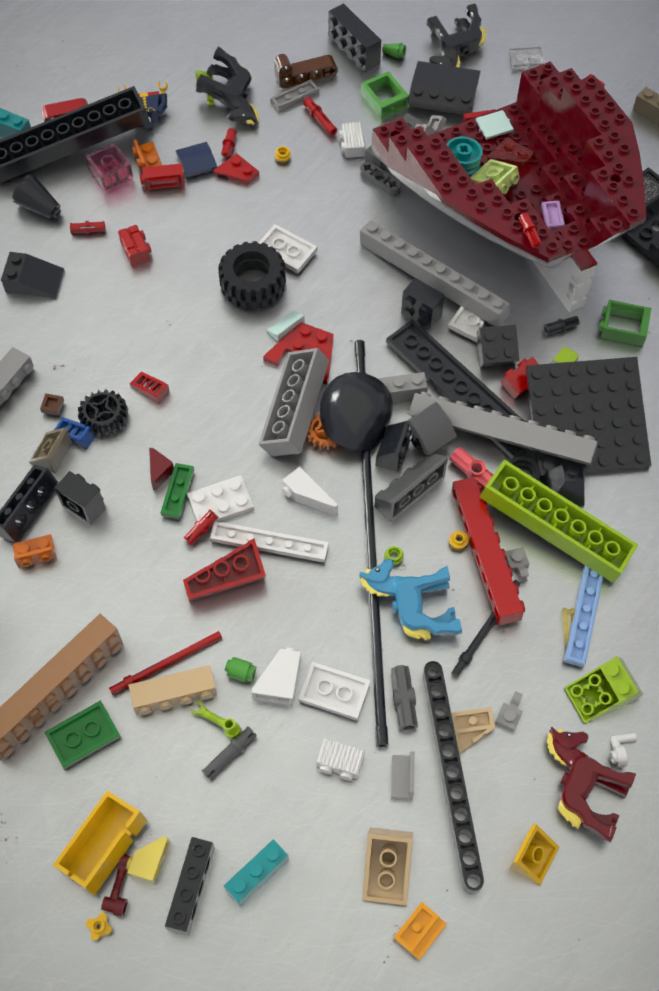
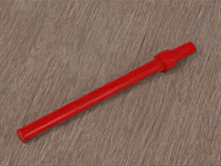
M218 631L132 676L124 677L123 681L109 687V690L114 695L125 688L129 689V684L145 679L222 639V636Z

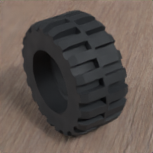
M247 241L243 242L242 245L237 244L233 246V249L226 251V255H223L220 259L218 274L221 291L225 298L232 302L233 305L237 307L240 305L243 309L252 308V310H256L258 307L265 308L267 304H273L276 302V299L282 296V292L286 287L285 262L278 251L276 252V249L272 246L268 247V244L263 242L259 244L257 241H252V243ZM248 270H259L267 274L257 281H245L238 277L241 273Z

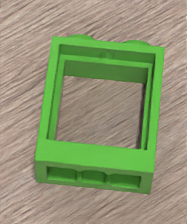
M389 71L361 83L362 97L380 119L408 108L409 95ZM388 86L396 96L381 102L374 91Z
M609 299L607 306H603L601 316L604 317V320H601L599 325V331H602L600 338L643 347L647 338L652 308ZM610 314L640 320L638 333L608 327Z

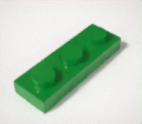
M175 463L160 512L161 516L180 519L194 474V466Z

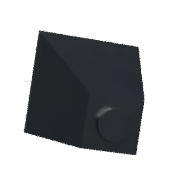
M581 463L562 464L540 476L542 484L579 507L585 506L584 476Z

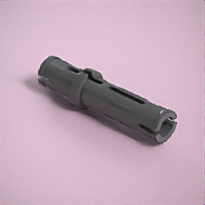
M247 726L235 739L232 738L230 744L201 770L202 773L211 781L239 752L242 753L244 751L243 748L257 736L256 733H253V730Z

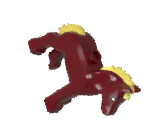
M551 727L546 741L549 753L554 755L556 761L569 768V773L564 772L560 782L564 786L559 798V812L565 817L566 821L571 822L572 827L579 829L582 823L586 829L592 830L604 841L606 840L611 843L620 815L615 813L608 815L595 813L590 809L586 799L595 784L626 798L636 773L614 771L578 750L580 746L587 743L589 738L587 733L582 731L576 733L563 732L562 729L557 731Z

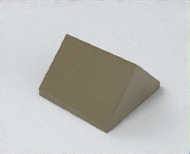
M64 427L46 432L29 463L48 468L50 472L55 473L72 445L68 430Z

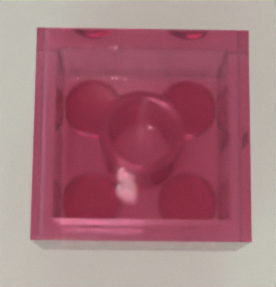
M115 142L85 156L88 170L103 191L133 178L131 164Z

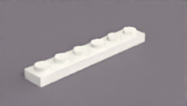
M217 521L214 522L210 536L211 542L241 547L254 538L259 551L325 563L329 542Z

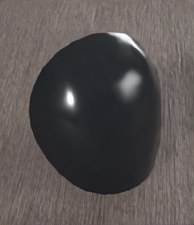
M349 372L337 376L327 385L320 401V420L327 437L336 444L353 450L363 451L374 448L383 438L386 427L390 424L393 412V400L389 389L382 381L367 373Z

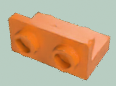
M133 140L134 147L131 148L134 157L138 158L136 162L139 169L162 165L153 142L138 145L137 140Z
M51 534L13 543L15 554L13 557L18 567H28L33 563L48 562L53 558H57Z

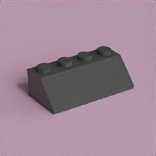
M434 453L426 457L422 456L415 466L407 468L399 479H394L388 488L380 490L375 495L374 507L387 520L392 521L445 477L448 458Z

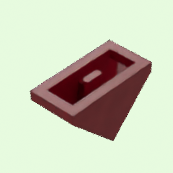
M149 448L151 484L153 490H157L172 475L174 465L172 461L156 449Z

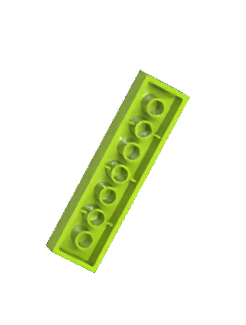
M505 459L480 496L487 503L612 583L621 575L638 547V544Z

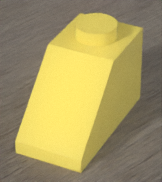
M163 836L136 850L134 856H130L126 865L128 875L155 885L170 844L168 837Z

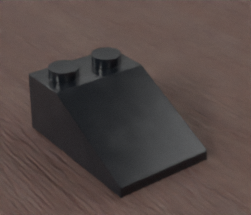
M9 252L1 282L6 293L57 298L65 270L60 266L26 253Z

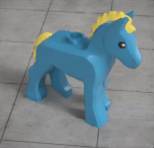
M386 559L371 570L367 568L366 572H359L360 581L370 594H376L378 597L393 596L395 598V601H392L393 611L398 613L400 624L406 635L417 639L423 638L426 641L431 639L430 633L433 635L462 634L460 619H456L454 607L448 608L444 614L434 618H430L422 613V593L448 590L450 588L448 583L450 581L448 566L432 575L390 577L394 563L391 559Z

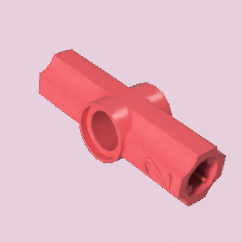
M461 447L457 448L449 458L453 464L466 474L467 478L475 477L477 484L480 483L483 489L494 475L486 469L483 461L474 459Z

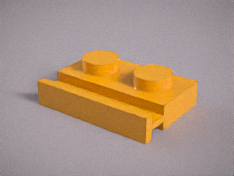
M421 902L393 939L419 961L447 923Z

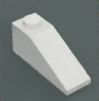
M298 467L282 480V490L288 498L291 497L295 502L332 515L338 514V504L301 467Z

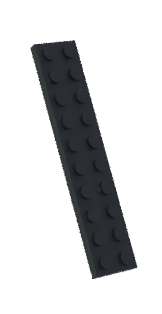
M413 319L386 338V343L418 373L424 372L426 380L445 398H448L450 402H464L467 404V407L471 408L479 406L484 408V411L490 413L492 410L503 413L502 416L508 418L510 415L520 417ZM491 439L511 459L526 450L523 447Z

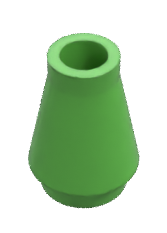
M403 43L383 44L382 53L401 59L406 55V45H403Z

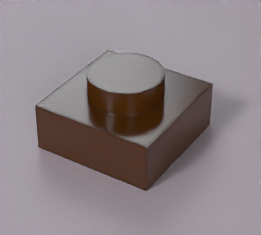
M45 393L40 407L41 413L59 416L64 403L63 396Z

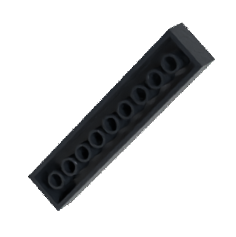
M135 86L1 139L0 183L149 123L150 120L146 108Z

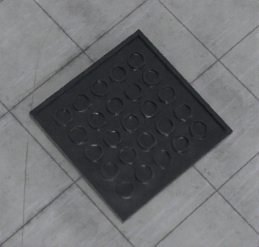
M637 357L538 364L525 367L532 421L538 422L539 426L546 427V425L557 427V431L561 432L570 430L576 432V436L580 437L589 435L598 442L592 466L581 463L583 473L649 468L652 466ZM535 451L536 462L540 467V476L562 464L578 463Z

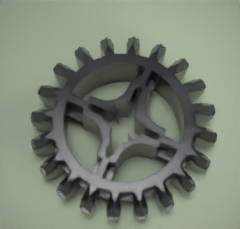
M98 389L97 393L91 392L90 397L85 396V401H80L78 419L80 424H85V427L91 426L90 431L92 434L98 433L100 437L103 433L107 436L109 432L115 434V429L121 430V425L126 424L128 407L126 401L119 393L115 394L113 390L109 393L107 389L101 392ZM111 407H116L117 412H114L113 409H111ZM90 413L94 415V420L89 418Z

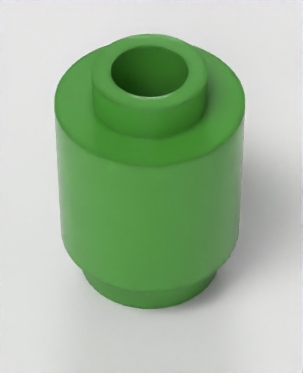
M233 657L232 660L228 659L225 666L228 677L243 682H252L257 666H254L252 662Z

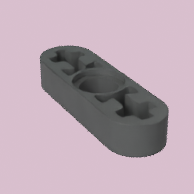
M371 162L361 164V177L389 195L395 196L400 193L401 183L398 179ZM381 176L384 180L379 181L376 178Z

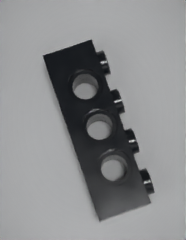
M33 465L1 508V538L15 542L51 494L54 487L59 483L48 468Z
M191 837L165 923L168 931L187 936L190 935L215 849L213 842Z

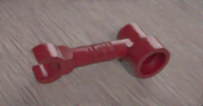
M125 854L119 860L118 871L110 897L105 896L101 905V910L112 912L114 916L119 917L124 916L128 899L119 897L126 872L128 871L126 865L130 858L129 855Z

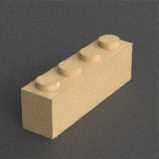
M210 665L129 684L133 709L136 714L147 715L156 709L167 710L176 704L187 705L192 703L193 700L200 698L201 700H207L217 694Z

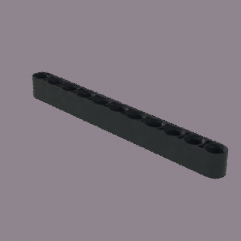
M430 661L425 664L423 670L424 688L461 883L466 893L474 895L483 887L484 876L443 669L438 662ZM434 670L437 672V675L430 676L427 672ZM437 689L441 692V695L435 696L431 691ZM441 709L445 712V715L439 716L435 713V710ZM445 729L449 732V735L442 736L439 730ZM449 749L453 752V756L447 757L442 751ZM454 770L457 773V777L451 778L446 772ZM458 791L462 797L455 799L450 793ZM462 812L466 819L463 821L457 820L455 813ZM462 833L467 834L470 841L467 843L462 842L459 839V835ZM470 855L474 859V864H466L463 861V857ZM470 877L477 879L479 886L475 888L469 886L467 879Z

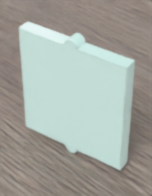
M503 110L476 118V122L480 127L479 131H482L486 140L514 131L510 119L507 118Z

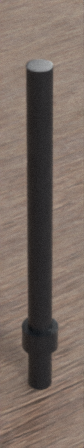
M513 581V583H516L518 587L520 586L519 581ZM494 612L490 614L467 650L462 652L458 658L459 662L451 672L453 676L458 677L465 666H468L472 661L473 654L496 622Z

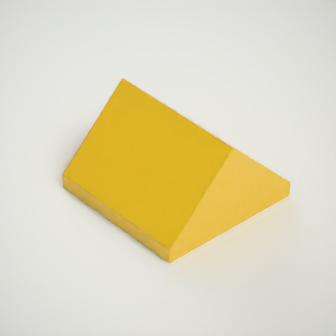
M533 823L510 869L535 884L541 885L559 846L537 824Z

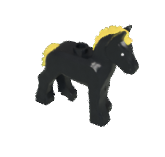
M475 3L468 5L465 10L467 16L471 19V24L467 18L454 19L456 27L464 31L448 34L437 16L427 19L426 25L430 28L432 35L437 36L441 56L430 57L429 63L460 67L459 57L468 56L476 52L485 43L487 33H485L484 27H480L482 19L479 16Z
M218 46L213 59L221 61L227 67L211 64L206 74L222 76L228 81L224 85L201 74L196 83V92L207 93L227 108L233 109L227 115L230 121L250 124L255 128V123H258L259 113L254 108V105L246 100L250 93L249 86L252 76L246 68L238 63L235 57L229 55Z

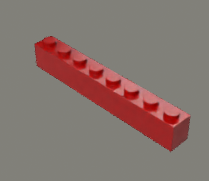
M475 477L454 481L451 492L465 532L469 538V543L498 626L521 621L525 612V605L518 597L519 589L517 584L513 583L511 567L506 564L505 550L501 549L499 545L500 537L498 532L494 531L493 517L489 516L487 512L488 504L480 498L482 487L480 483L477 484Z

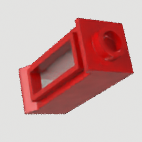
M182 163L142 167L143 174L140 175L141 185H144L145 192L147 189L185 187Z

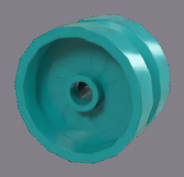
M462 136L448 141L447 146L469 177H471L480 168L483 152L481 145L472 138Z

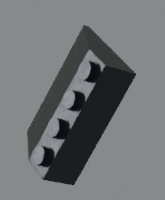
M418 61L411 83L409 106L460 115L472 113L481 71Z

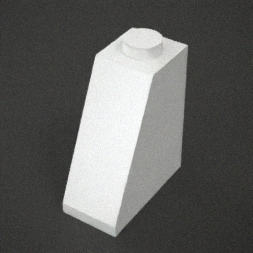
M294 648L280 649L253 686L251 691L252 699L293 705L301 652Z

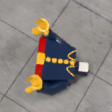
M160 81L157 83L161 94H159V91L139 93L150 120L149 123L143 125L144 128L149 129L153 126V123H158L160 116L167 109V94H165V91L168 89V84L166 81L164 87H160Z

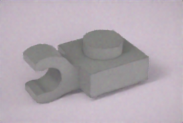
M524 547L505 551L507 565L511 567L512 571L516 570L519 582L528 581L527 576H529L527 568L530 563Z
M515 691L510 705L503 703L496 719V724L515 731L523 712L517 709L523 694Z

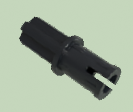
M578 316L563 320L559 318L558 321L544 324L543 328L548 336L560 331L565 332V329L579 325L580 321Z

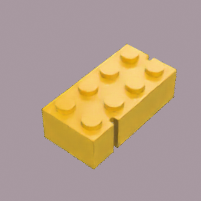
M106 791L56 859L53 866L63 875L95 896L132 844V835L136 837L148 820L139 810L111 792Z

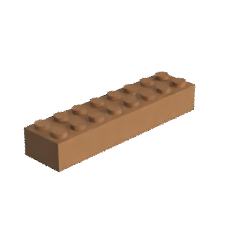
M101 613L0 707V761L11 755L17 744L24 742L35 727L41 726L51 712L59 709L63 700L71 697L81 683L87 682L92 673L106 663L109 656L116 654L121 649L123 641L118 629Z

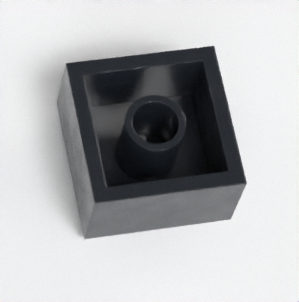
M414 278L403 291L401 313L405 317L418 322L419 325L431 330L442 316L445 294Z
M516 325L482 327L478 329L476 334L480 368L516 365L520 361Z
M69 471L54 487L61 505L90 525L106 508L100 488L93 483H87L85 478L78 473L75 475Z

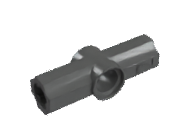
M398 665L391 668L394 706L397 708L400 730H413L418 728L415 710V690L411 684L409 666Z

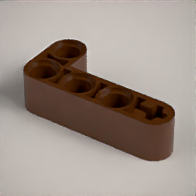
M279 54L274 59V72L281 88L293 87L309 80L316 81L332 77L338 72V67L331 55H324L292 64L286 54Z

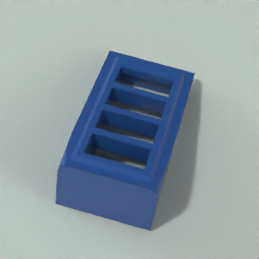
M62 417L54 429H61L69 425L67 430L72 442L84 448H88L96 437V433H91V426L85 427V424H80Z

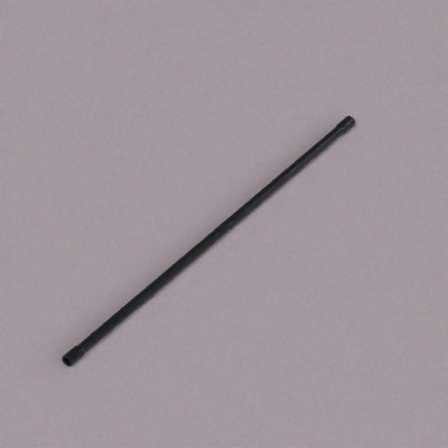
M356 340L354 342L356 372L366 373L365 342L363 340ZM370 450L361 451L366 554L367 568L371 570L377 566ZM369 592L376 747H387L389 743L388 727L386 725L379 597Z

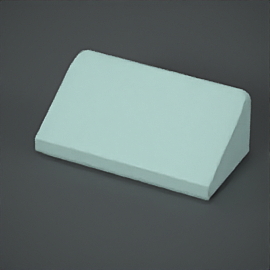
M291 311L267 329L266 332L279 342L299 323H305V316L296 311Z

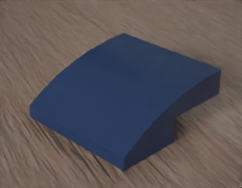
M207 142L175 150L179 163H182L186 178L210 172L217 168L216 161Z

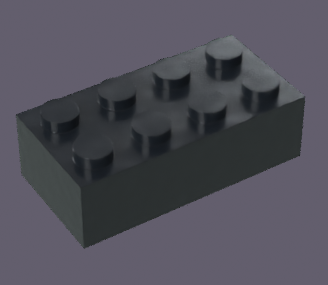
M344 3L328 11L329 38L364 72L380 65L382 40Z

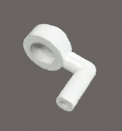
M636 733L614 735L611 737L613 751L610 752L612 764H616L617 768L627 767V754L621 743L637 741Z

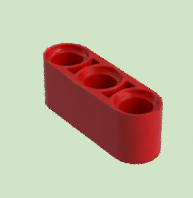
M77 98L44 105L41 109L43 121L46 122L88 105V102L84 98Z

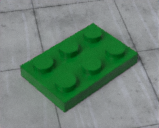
M101 700L44 732L64 770L121 737Z

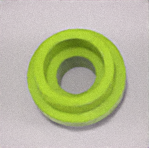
M391 546L386 549L384 558L385 560L391 559L394 565H398L403 561L404 553L399 547ZM394 554L397 558H391V555Z

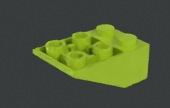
M618 656L564 687L585 724L621 708L644 695L625 662Z

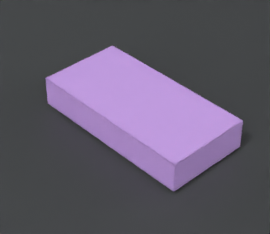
M560 201L542 202L541 208L544 222L550 231L564 226Z

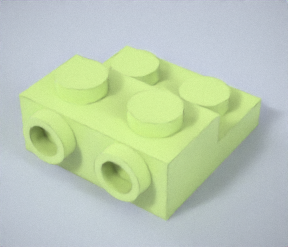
M490 159L470 178L475 185L492 178L502 194H506L512 184L518 183L520 177L517 166Z

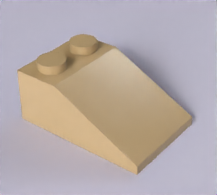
M370 827L362 900L407 906L413 832Z

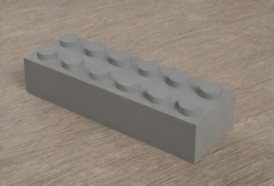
M318 348L288 352L258 444L270 456L301 454L329 363V360Z

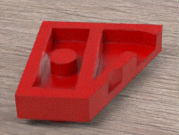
M237 153L213 170L214 175L217 177L219 174L228 177V180L239 181L247 185L259 176V171Z

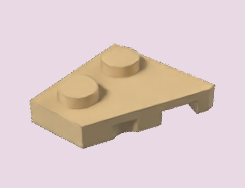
M492 707L451 713L459 754L495 729Z

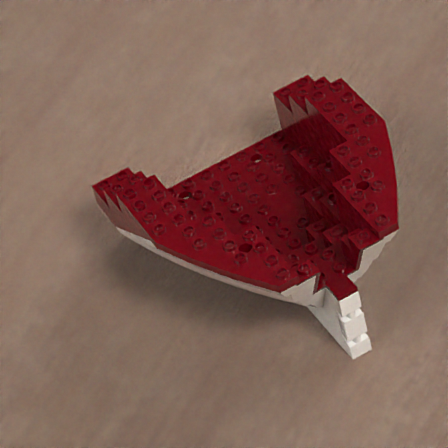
M551 61L523 71L521 73L517 101L478 116L482 117L503 110L507 118L510 119L514 129L513 132L486 140L482 131H479L480 127L476 122V118L429 136L421 126L411 129L403 117L372 129L373 153L389 168L396 178L430 204L492 242L533 261L569 313L585 306L587 299L585 295L588 294L592 283L590 278L594 276L597 261L589 251L645 223L644 178L633 123L594 75L581 80L572 68L559 72ZM460 136L476 140L483 149L480 168L490 159L517 166L520 177L518 183L512 184L506 194H502L492 178L475 185L447 146L448 141ZM560 201L565 225L550 231L544 222L541 205L542 202ZM523 213H529L534 225L538 227L537 233L542 244L537 248H533L528 237L523 234V227L518 220V217Z

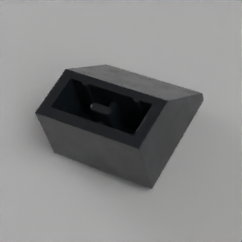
M408 421L387 425L376 455L375 466L397 472L399 465L403 466L404 454L408 450L411 441L412 431L409 430Z

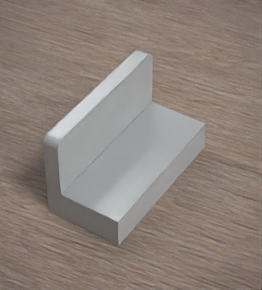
M410 751L409 756L392 755L391 799L413 800L415 752Z

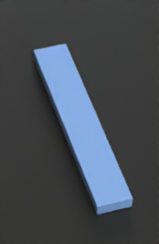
M585 565L564 662L584 668L586 664L603 576Z

